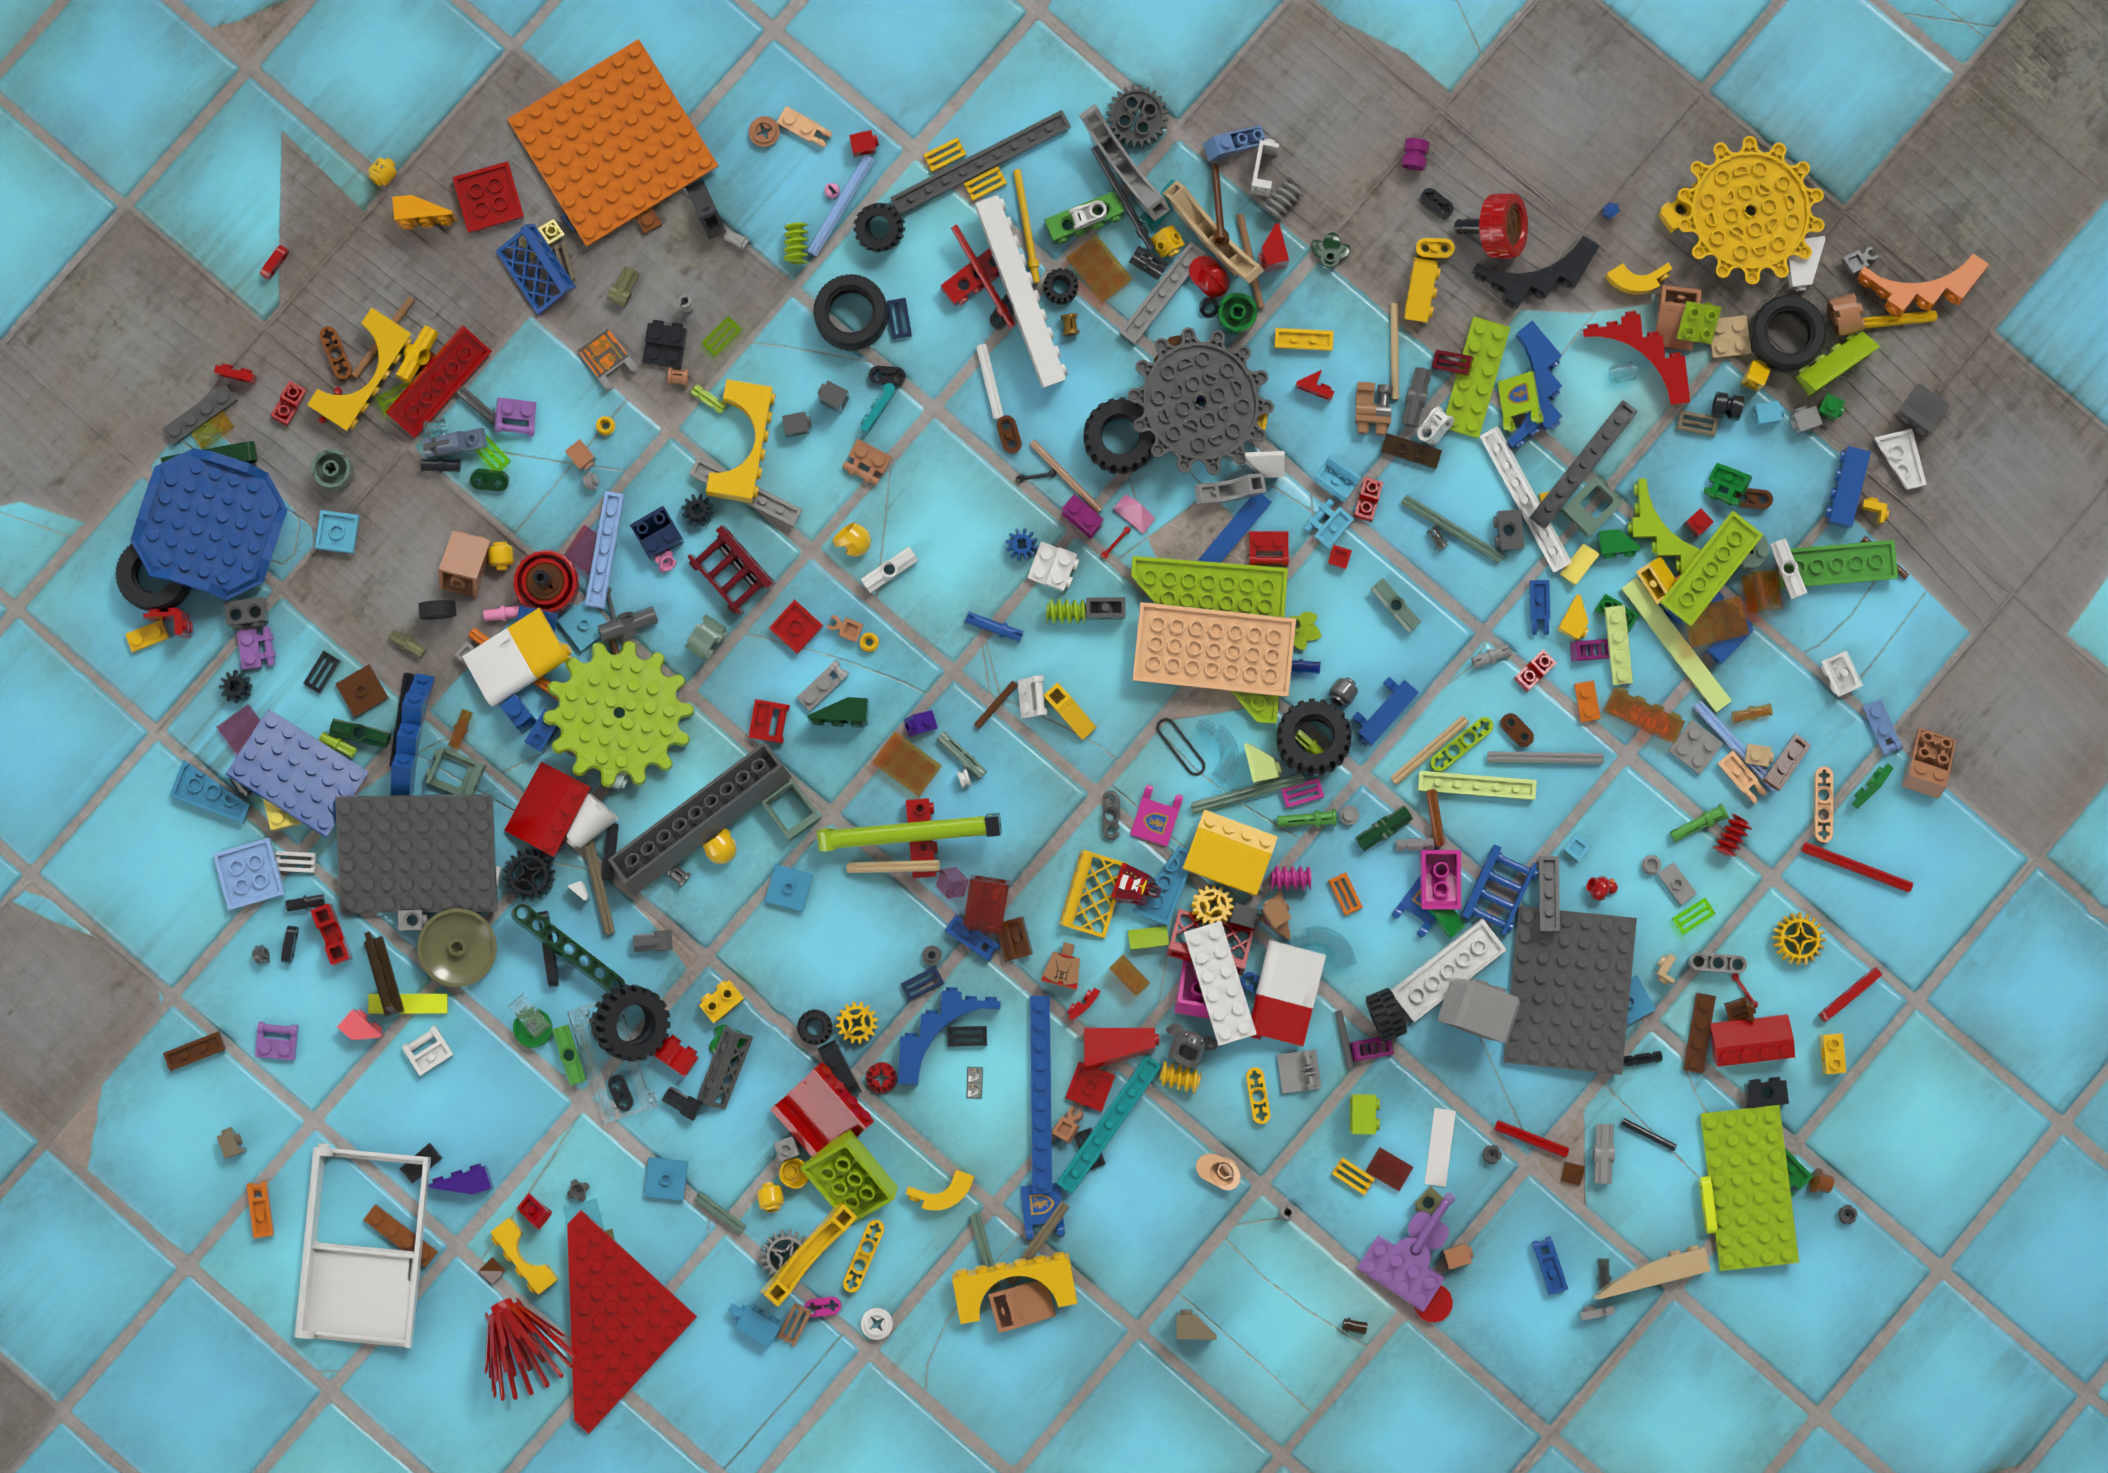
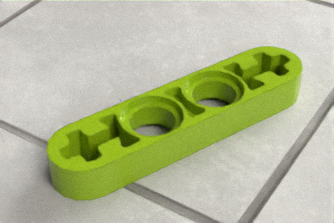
M1487 717L1478 719L1431 758V768L1437 772L1445 770L1493 730L1492 720ZM1481 721L1483 723L1488 722L1489 725L1487 726V728L1489 730L1486 731L1485 729H1483L1482 731H1480L1479 734L1482 736L1479 738L1478 734L1474 730H1472V728L1475 727V729L1477 730L1479 727H1481ZM1466 733L1474 735L1475 740L1472 744H1467L1464 741ZM1451 745L1458 746L1460 752L1457 756L1449 754V747ZM1445 751L1446 756L1451 761L1448 762V759H1446L1442 763V768L1440 766L1435 767L1436 761L1434 759L1437 758L1439 760L1444 757L1442 752Z

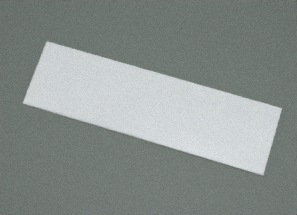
M1434 1108L1425 1184L1446 1187L1456 1111Z

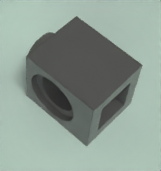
M805 412L782 416L787 438L809 434V428H812L810 416L806 417Z
M1235 903L1230 923L1253 929L1254 925L1258 926L1261 914L1257 913L1258 909Z

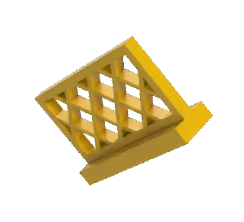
M1081 850L1059 925L1105 938L1116 901L1112 899L1110 902L1108 898L1112 894L1107 896L1102 886L1111 881L1115 886L1116 882L1114 879L1118 875L1112 877L1108 867L1113 864L1122 866V863L1125 862L1091 851ZM1093 857L1100 859L1104 866L1095 872L1091 866ZM1105 869L1110 879L1100 883L1096 873ZM1094 876L1098 886L1088 890L1085 884L1086 879ZM1100 888L1104 898L1095 902L1090 892ZM1088 894L1092 905L1083 909L1080 899ZM1106 900L1109 910L1101 915L1097 904ZM1094 907L1099 916L1089 921L1084 911ZM1082 913L1087 923L1082 926L1073 925L1075 916ZM1101 919L1104 925L1102 933L1094 931L1091 923Z

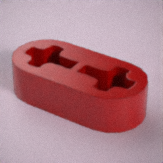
M279 245L262 267L260 275L270 280L285 261L290 251L283 245Z

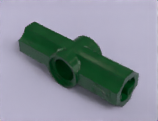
M333 718L330 725L329 735L386 749L390 743L391 732L336 718ZM363 728L365 731L364 736L357 738L356 731Z
M1403 805L1390 815L1384 816L1372 824V827L1357 835L1355 839L1362 850L1366 851L1379 841H1384L1396 833L1397 829L1409 823L1413 818L1408 809Z

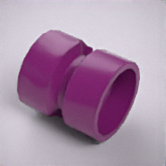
M1406 138L1404 143L1406 154H1403L1401 167L1414 171H1424L1427 163L1424 155L1428 154L1430 142L1419 138Z

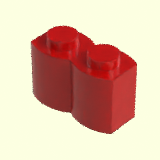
M672 1034L667 1039H663L662 1043L664 1046L661 1049L657 1048L654 1056L686 1077L699 1059L696 1055L698 1052L689 1045L687 1048L680 1044L682 1040Z

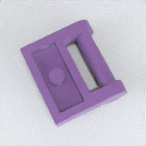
M498 397L496 401L494 432L522 433L533 437L535 434L537 402ZM502 418L528 422L527 426L503 424Z
M259 1021L257 1025L255 1057L295 1060L298 1025H271ZM265 1032L290 1034L291 1037L290 1040L264 1038Z

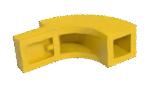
M1668 262L1648 275H1636L1630 272L1622 263L1609 271L1604 277L1613 287L1624 293L1642 295L1657 290L1660 287L1657 280L1662 282L1670 277L1669 273L1672 267Z

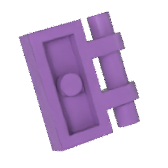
M270 626L262 627L263 635L259 636L257 628L237 631L242 670L263 667L262 659H267L268 666L275 665L274 657H276V651H273L272 640H274ZM259 642L265 643L266 652L261 653Z

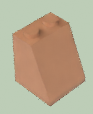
M453 530L439 566V589L477 598L488 561V549L491 547L490 540L482 536L476 537L463 531Z

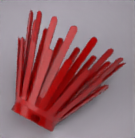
M511 1298L502 1300L490 1307L493 1312L490 1316L487 1312L485 1313L487 1322L485 1374L488 1371L489 1363V1378L491 1379L493 1397L495 1398L497 1395L496 1382L498 1381L502 1401L505 1399L503 1371L504 1373L507 1372L513 1399H518L514 1381L517 1372L511 1349L529 1395L534 1394L526 1370H532L529 1360L546 1388L550 1386L534 1355H537L542 1363L547 1361L559 1378L564 1376L533 1333L569 1368H573V1364L539 1329L573 1359H577L576 1355L572 1353L575 1351L551 1330L564 1337L565 1335L523 1306L519 1298H516L517 1302L513 1303Z

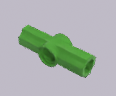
M569 1024L553 1029L552 1031L560 1052V1059L563 1062L570 1086L587 1081ZM569 1049L575 1055L571 1061L565 1058V1052Z

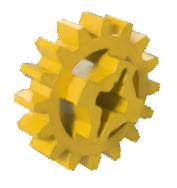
M1206 885L1204 891L1199 889L1198 895L1194 894V902L1191 903V907L1194 908L1192 914H1197L1196 921L1203 920V926L1206 923L1212 924L1219 921L1226 924L1227 918H1231L1232 913L1230 911H1233L1234 906L1230 904L1233 902V898H1227L1229 892L1223 893V887L1217 890L1215 885L1212 886V889H1209ZM1216 901L1215 907L1209 911L1210 906Z
M854 1001L852 1002V1007L846 1004L845 1011L839 1010L842 1016L836 1017L837 1020H840L836 1027H841L842 1029L839 1031V1035L844 1033V1040L846 1041L848 1038H851V1043L858 1039L859 1044H862L863 1038L869 1041L868 1035H875L872 1029H878V1026L874 1025L878 1018H873L876 1012L869 1011L870 1005L864 1008L863 1002H860L859 1006H857ZM855 1009L861 1010L860 1013L857 1015H852L851 1013H849L850 1011ZM867 1014L870 1018V1027L865 1023ZM861 1017L860 1023L862 1024V1026H856L853 1030H851L854 1025V1022H852V1020ZM844 1019H847L849 1022L847 1031L844 1027ZM862 1030L865 1032L863 1035L853 1036L855 1031Z

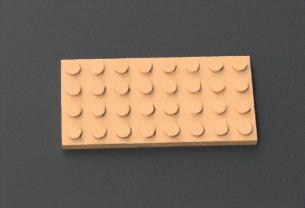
M1140 602L1132 681L1288 697L1296 619Z

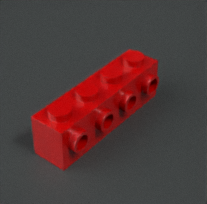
M929 798L906 800L908 823L931 821V814H935L934 802H930ZM937 841L909 842L911 861L935 860L934 853H938ZM940 870L912 872L913 879L937 877L936 873L940 872Z

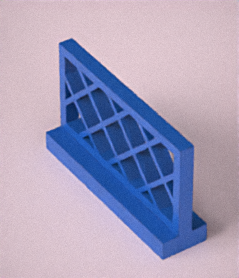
M525 224L520 228L521 231L498 248L496 252L537 315H540L566 293L572 292L577 287L536 225ZM522 236L527 240L526 248L518 247L519 238ZM507 248H513L512 259L507 258L503 252ZM518 250L526 251L524 262L517 260ZM530 252L536 254L537 264L529 263ZM516 263L524 265L523 275H519L516 272ZM528 266L536 267L535 278L527 276ZM540 268L546 269L548 272L547 280L539 279ZM527 279L534 280L533 291L527 289ZM539 282L547 283L545 294L538 292ZM551 284L556 285L560 290L556 296L550 295ZM537 295L545 297L544 305L541 308L537 304Z

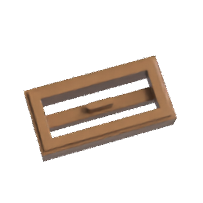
M794 1303L777 1338H782L784 1342H790L795 1347L812 1311ZM798 1309L799 1312L788 1334H784L795 1310ZM804 1312L806 1316L793 1339L791 1335Z

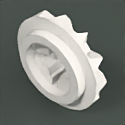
M870 1309L862 1317V1331L871 1339H883L892 1330V1318L884 1309ZM871 1317L876 1320L884 1318L880 1324L882 1331L878 1327L870 1329L873 1325Z

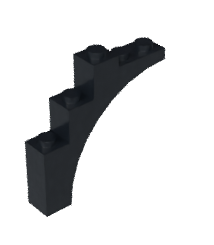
M1582 236L1577 245L1564 258L1546 268L1526 273H1505L1492 270L1477 263L1472 274H1474L1476 280L1480 282L1486 281L1491 284L1490 287L1495 291L1505 292L1501 298L1504 301L1503 303L1512 309L1514 307L1518 309L1529 289L1532 290V294L1536 297L1547 298L1557 279L1561 281L1560 283L1563 286L1575 288L1600 245Z

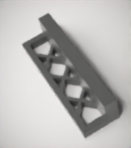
M728 1026L724 1027L698 1094V1100L707 1106L726 1110L753 1036L737 1032ZM739 1038H743L745 1042L742 1047L738 1048ZM737 1056L736 1064L731 1067V1059ZM730 1074V1081L724 1085V1077ZM723 1093L724 1096L721 1103L715 1102L717 1096Z

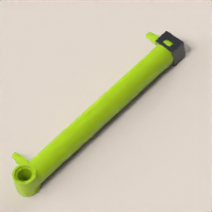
M1000 813L986 814V816L844 829L824 828L817 830L816 833L818 850L832 851L838 848L960 837L1001 836L1002 825Z

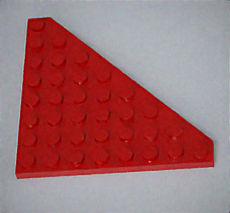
M580 1210L567 1224L571 1346L575 1351L572 1353L577 1357V1359L572 1358L574 1421L589 1434L694 1321L697 1315L583 1210Z

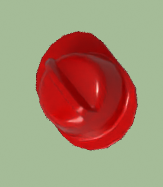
M1203 255L1198 256L1191 262L1189 266L1190 278L1207 296L1217 298L1227 292L1230 284L1229 276L1213 258Z

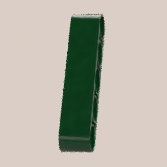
M254 441L203 449L250 464L258 461ZM180 454L162 457L161 463Z

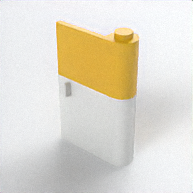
M538 608L462 657L485 699L492 707H495L571 659L572 650L567 643L564 644L557 639L541 608Z

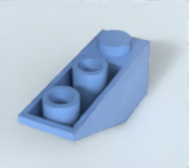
M1260 125L1215 135L1203 143L1208 160L1211 162L1259 147L1260 140L1264 141L1266 138Z

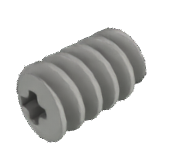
M1290 177L1286 178L1287 182H1282V188L1278 187L1276 189L1277 194H1271L1272 199L1266 200L1267 205L1262 204V208L1274 218L1282 220L1283 218L1280 213H1288L1285 207L1293 208L1291 201L1298 202L1296 195L1303 197L1301 187Z

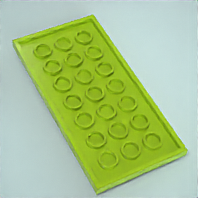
M1780 1105L1700 1113L1708 1176L1711 1177L1717 1221V1233H1715L1720 1271L1799 1263Z

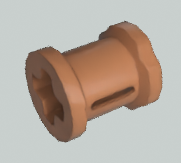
M668 369V385L674 383L688 386L689 369H685V371Z

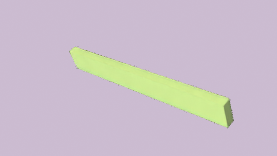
M1636 577L1622 587V592L1713 711L1716 713L1730 703L1732 700L1660 606L1656 604L1640 580Z

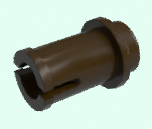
M1348 1317L1343 1319L1342 1330H1345V1333L1350 1331L1365 1335L1368 1324L1367 1322L1351 1320Z

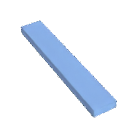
M605 491L585 606L605 609L625 494Z

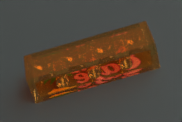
M1618 687L1611 690L1602 711L1672 744L1677 741L1685 723L1681 719V715L1674 712L1669 714L1663 711L1664 707L1655 703L1652 706L1646 703V699L1636 695L1633 697L1629 695V691L1624 688Z

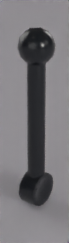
M1050 470L1047 473L1024 477L1018 475L1016 481L1017 483H1022L1023 480L1047 476L1055 477L1056 472Z

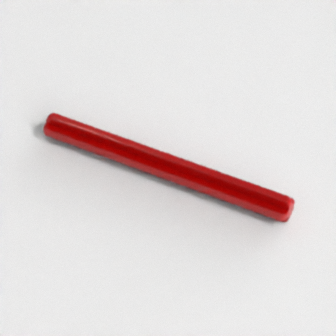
M1804 842L1801 851L1803 853L1905 892H1911L1913 888V882L1808 842Z

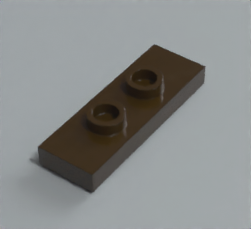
M1386 433L1381 453L1437 469L1442 450Z

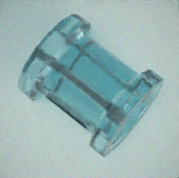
M445 419L433 422L425 420L423 422L425 437L430 438L431 435L447 434Z

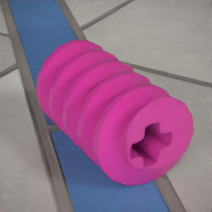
M1276 865L1274 870L1271 871V890H1274L1275 885H1277L1281 891L1283 885H1285L1287 891H1289L1291 885H1293L1294 890L1297 891L1298 886L1301 885L1302 891H1305L1308 885L1311 891L1310 867L1307 866L1303 872L1302 866H1299L1296 872L1294 866H1291L1289 871L1286 866H1283L1280 871Z

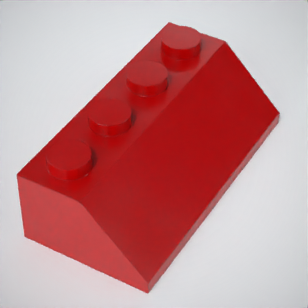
M1789 1015L1757 1017L1752 1022L1748 1018L1710 1023L1713 1062L1717 1067L1796 1058Z

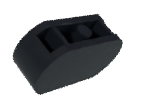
M836 1040L819 1047L818 1052L824 1064L844 1084L852 1096L861 1093V1087Z

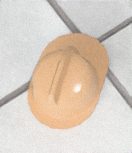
M1212 1153L1202 1155L1197 1160V1173L1204 1180L1224 1190H1232L1240 1184L1241 1175L1234 1160Z

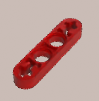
M1877 967L1871 969L1825 1007L1818 1016L1824 1023L1831 1019L1883 975Z

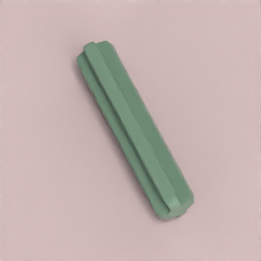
M700 1192L696 1196L695 1201L730 1228L739 1234L746 1228L744 1223L705 1194Z

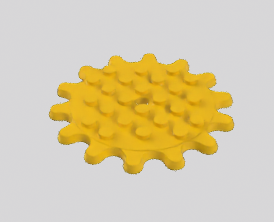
M1747 136L1743 139L1742 149L1739 152H1731L1726 144L1722 142L1717 143L1713 148L1716 160L1712 165H1705L1700 161H1695L1690 166L1692 174L1697 178V185L1694 188H1682L1678 192V199L1689 204L1691 207V214L1688 217L1682 218L1678 223V227L1682 232L1696 233L1699 238L1697 245L1692 249L1693 257L1695 259H1702L1707 255L1715 256L1718 261L1716 274L1720 278H1726L1732 269L1740 268L1745 273L1746 282L1751 285L1758 283L1760 272L1764 268L1772 269L1779 278L1786 277L1789 273L1787 258L1791 255H1796L1801 259L1811 257L1812 249L1806 244L1805 235L1809 232H1821L1825 226L1822 219L1813 216L1811 213L1812 205L1822 201L1824 193L1819 188H1807L1803 182L1804 177L1810 172V165L1805 161H1801L1796 165L1787 164L1784 159L1786 146L1780 142L1774 144L1769 152H1761L1757 147V140L1753 136ZM1753 206L1755 208V215H1748L1745 212L1746 207Z

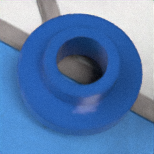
M1612 202L1606 204L1602 208L1604 210L1601 213L1602 216H1605L1607 219L1615 216L1620 211L1618 208L1619 204H1613Z

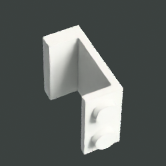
M1260 140L1250 194L1269 197L1272 181L1257 179L1261 154L1277 155L1279 144L1275 143V140Z

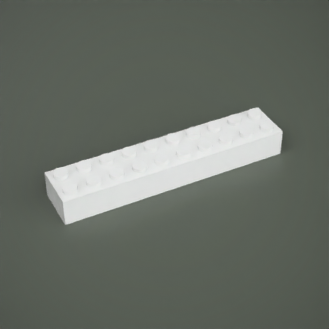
M998 195L979 201L974 207L1041 388L1044 389L1066 380L1065 376L1068 373L1065 365L1060 364L1058 359L1061 356L1058 346H1054L1052 343L1054 335L1051 327L1047 328L1045 324L1047 320L1046 313L1038 305L1039 301H1041L1037 290L1033 291L1031 286L1034 283L1032 275L1025 270L1024 266H1026L1027 262L1024 254H1020L1018 251L1020 243L1017 235L1013 236L1011 232L1013 228L1012 221L1004 213L1007 209L1003 198L999 199Z

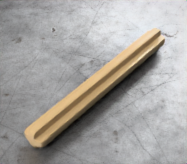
M1464 716L1458 718L1390 777L1393 783L1398 785L1467 726L1468 720Z
M938 860L847 863L848 873L940 870V862Z

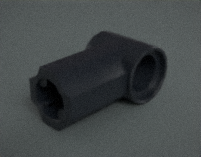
M672 1086L668 1088L662 1099L663 1102L677 1109L680 1114L692 1121L696 1119L704 1105L699 1100L690 1095L683 1094Z

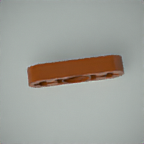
M326 326L321 329L319 334L336 377L343 381L348 380L352 377V366L338 332L333 327ZM327 331L334 333L331 338L334 343L338 341V344L331 345L330 341L324 338L327 335ZM335 348H339L342 352L341 356L337 359L331 357V351ZM342 362L343 367L348 369L345 376L339 374L341 371L340 365H335L334 363Z

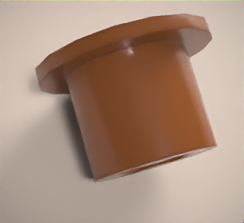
M1820 1168L1815 1169L1812 1173L1813 1178L1809 1181L1810 1192L1822 1191L1830 1193L1834 1186V1177L1823 1174Z

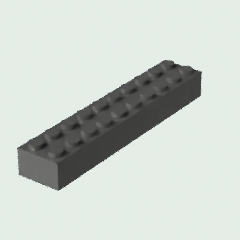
M763 742L611 856L608 861L635 896L791 779L792 776L768 744Z

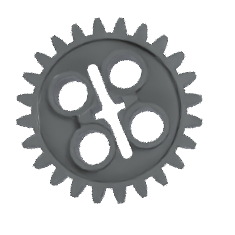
M1132 85L1131 91L1124 87V94L1117 91L1118 98L1112 97L1111 100L1114 104H1108V108L1112 111H1106V115L1111 118L1106 119V123H1112L1109 128L1115 130L1113 133L1115 137L1120 136L1119 143L1126 140L1125 146L1132 142L1133 148L1136 147L1137 143L1143 148L1144 142L1149 146L1151 145V139L1157 142V134L1163 136L1161 129L1167 128V125L1163 122H1168L1169 120L1168 117L1164 116L1168 114V110L1163 109L1166 106V102L1160 103L1162 96L1155 97L1156 90L1149 93V86L1144 91L1142 90V85H1139L1138 90H1135L1134 85ZM1130 100H1134L1137 103V106L1134 108H1130L1127 106L1126 103ZM1141 101H1144L1145 103L1141 109L1133 132H1130L1134 122V115L1137 114ZM1147 107H1152L1155 113L1148 115L1144 110ZM1122 118H1127L1130 124L1123 126L1119 121ZM1146 125L1148 131L1142 133L1138 130V126Z

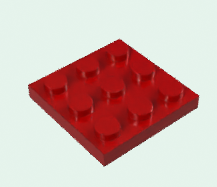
M508 161L452 177L468 233L525 218Z

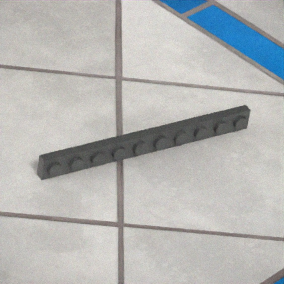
M1060 110L890 197L894 207L897 208L896 210L904 214L1071 129V126L1064 112Z

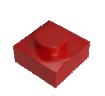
M1333 545L1327 564L1346 570L1352 550Z

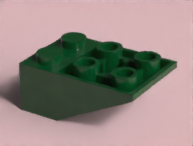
M847 697L807 715V719L812 721L813 725L824 726V722H829L832 726L844 727V723L851 724L854 728H863V725H868L869 700L868 698Z

